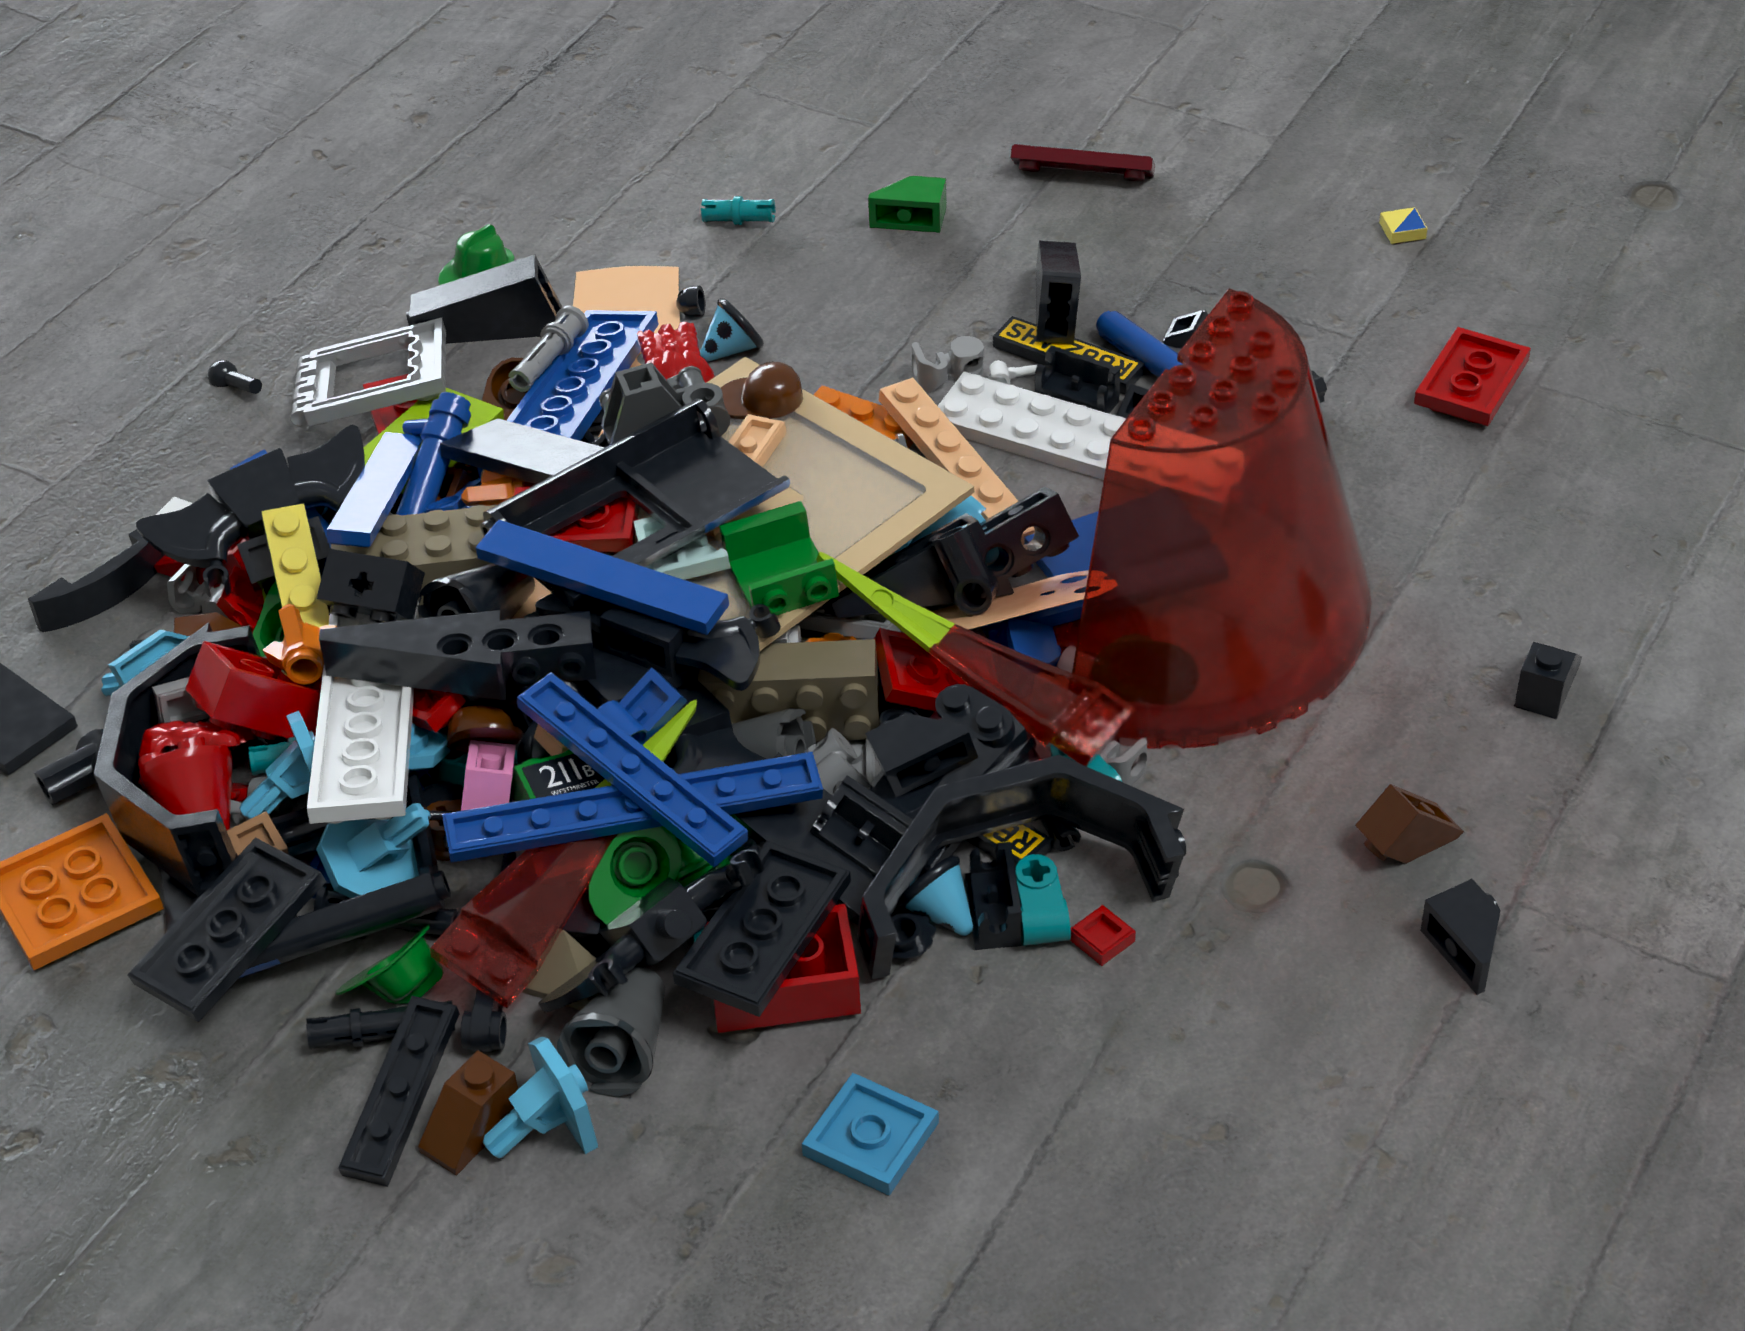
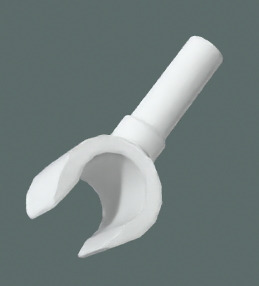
M997 360L989 367L991 376L988 379L1010 384V379L1035 375L1037 365L1008 368L1006 363Z

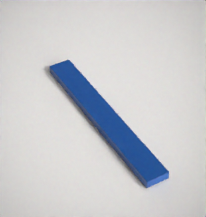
M813 752L679 774L727 814L823 798V786ZM613 785L442 814L451 863L662 826Z

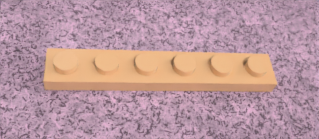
M914 378L880 389L878 401L929 461L974 486L975 493L971 496L986 508L981 513L985 520L1018 502L1016 497ZM1034 526L1027 528L1023 532L1021 538L1022 545H1024L1025 536L1035 533Z

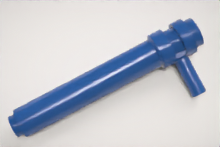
M1106 311L1100 315L1096 322V329L1100 337L1128 357L1142 361L1145 369L1198 406L1201 414L1177 430V434L1194 438L1213 423L1218 424L1227 431L1241 432L1252 423L1255 416V407L1246 395L1235 391L1224 380L1214 379L1121 313Z
M442 392L439 398L432 402L429 418L406 420L403 423L402 428L405 434L420 435L423 442L396 515L427 513L425 508L437 500L451 461L441 456L440 443L462 434V428L468 426L471 418V412L469 411L471 403L464 397L450 392Z

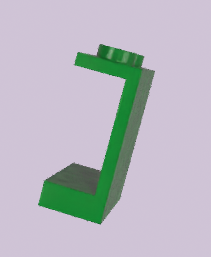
M801 501L719 526L722 546L727 551L731 566L730 570L750 610L756 604H764L769 608L770 613L780 615L839 596L835 563L832 558L817 563L816 558L819 552L810 537L807 512Z

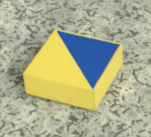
M1415 207L1380 213L1379 223L1391 244L1426 239L1427 226Z

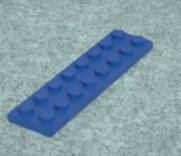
M586 310L584 314L588 319V330L583 336L574 339L573 347L568 353L558 355L541 376L536 379L507 421L581 441L602 410L599 397L602 392L611 388L615 372L629 369L641 352V346L637 340V332L640 330L644 332L648 329L654 332L658 327L657 312ZM477 468L479 477H481L483 469Z

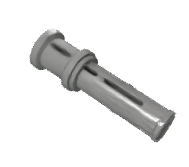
M569 305L562 307L556 314V320L548 323L541 330V340L508 375V377H511L509 378V383L515 390L520 392L528 391L558 355L568 353L573 347L574 339L583 336L588 330V319L579 308Z

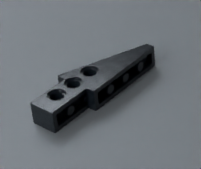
M1043 487L982 523H979L977 519L965 513L884 559L866 572L864 576L921 607L955 603L954 587L949 586L948 574L932 541L949 530L968 525L984 561L987 552L992 548L998 547L999 555L997 560L993 564L986 566L998 578L999 590L996 597L1011 595L1014 591L1007 578L1010 576L1016 578L1028 573L1033 569V563L1045 556L1054 557L1063 553L1070 547L1069 543L1077 539L1079 535L1059 494L1047 487ZM1034 526L1035 533L1032 541L1022 545L1021 538L1023 532L1027 528ZM977 583L967 584V589L971 596L978 599L986 598V591L981 585ZM848 587L839 592L838 597L832 598L825 603L827 609L838 619L879 613Z
M500 610L325 628L320 629L319 642L326 676L497 700H506V689L533 686L551 672L563 682L597 679L590 611L501 620Z

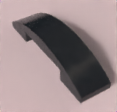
M137 529L129 533L132 546L73 584L61 577L28 598L37 628L41 632L61 629L85 621L114 607L138 591L157 573L154 565L165 555L150 545L139 534Z

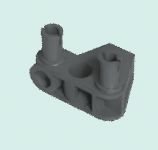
M652 363L615 372L611 388L602 392L599 397L600 405L604 410L602 429L609 445L699 398L713 412L720 436H722L730 425V416L724 404L722 389L713 383H705L701 370L694 366L685 367L678 373L677 380L681 388L677 390L672 387Z

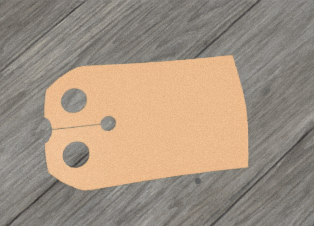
M623 266L576 272L573 306L579 308L583 313L586 310L656 311L659 325L654 333H657L663 324L670 323L674 330L678 329L680 311L676 306V300L679 294V267ZM636 358L630 368L640 366L642 364H640Z
M1100 570L1067 573L1012 588L1013 594L995 597L989 608L982 614H966L957 605L931 612L955 623L953 629L948 634L950 635L1087 599L1119 585L1115 578H1103L1107 573ZM1087 576L1085 579L1077 582L1060 583L1068 578ZM1093 585L1101 586L1100 588L1093 591L1084 593H1074L1076 590L1083 587ZM1055 591L1052 594L1041 596L1042 593Z

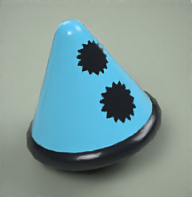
M724 298L718 299L716 311L700 350V356L709 362L750 349L762 348L764 346L763 339L749 321L729 301Z
M949 856L925 872L899 896L898 907L927 916L930 921L959 935L966 936L970 934L973 930V923L961 874L960 858L958 856Z

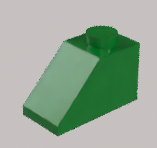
M908 176L870 193L868 196L869 228L940 233L947 208L946 178Z

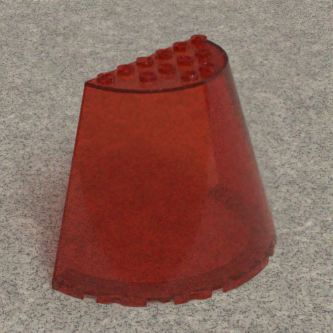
M1230 288L1177 354V361L1183 365H1177L1170 370H1164L1110 439L1064 717V731L1068 732V724L1076 715L1093 713L1105 720L1107 724V740L1109 742L1115 740L1120 743V738L1136 740L1146 738L1147 748L1161 749L1163 746L1171 744L1178 745L1182 749L1219 745V737L1245 733L1255 728L1256 732L1260 735L1277 728V723L1283 719H1296L1308 712V704L1317 697H1320L1322 700L1328 697L1352 670L1363 650L1369 631L1372 606L1370 583L1305 347L1294 328L1280 314L1253 298L1251 294L1235 291Z

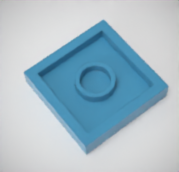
M852 1073L803 1141L802 1153L803 1156L890 1196L939 1124V1111Z

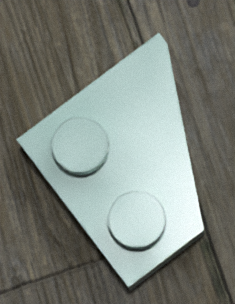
M653 517L633 521L638 542L664 528ZM703 535L688 543L665 559H660L646 568L686 580L730 569L731 566L727 551L723 548L716 550L708 543L707 536Z

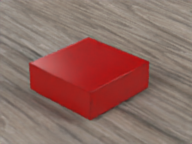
M1101 905L1071 927L1070 941L1101 966L1113 959L1136 940V931L1104 905Z

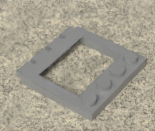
M442 318L320 348L300 357L297 364L291 411L292 423L297 426L308 424L309 427L415 399L419 401L432 400L439 396L440 393L446 392V329ZM408 348L409 359L407 367L409 375H407V379L334 397L336 366Z

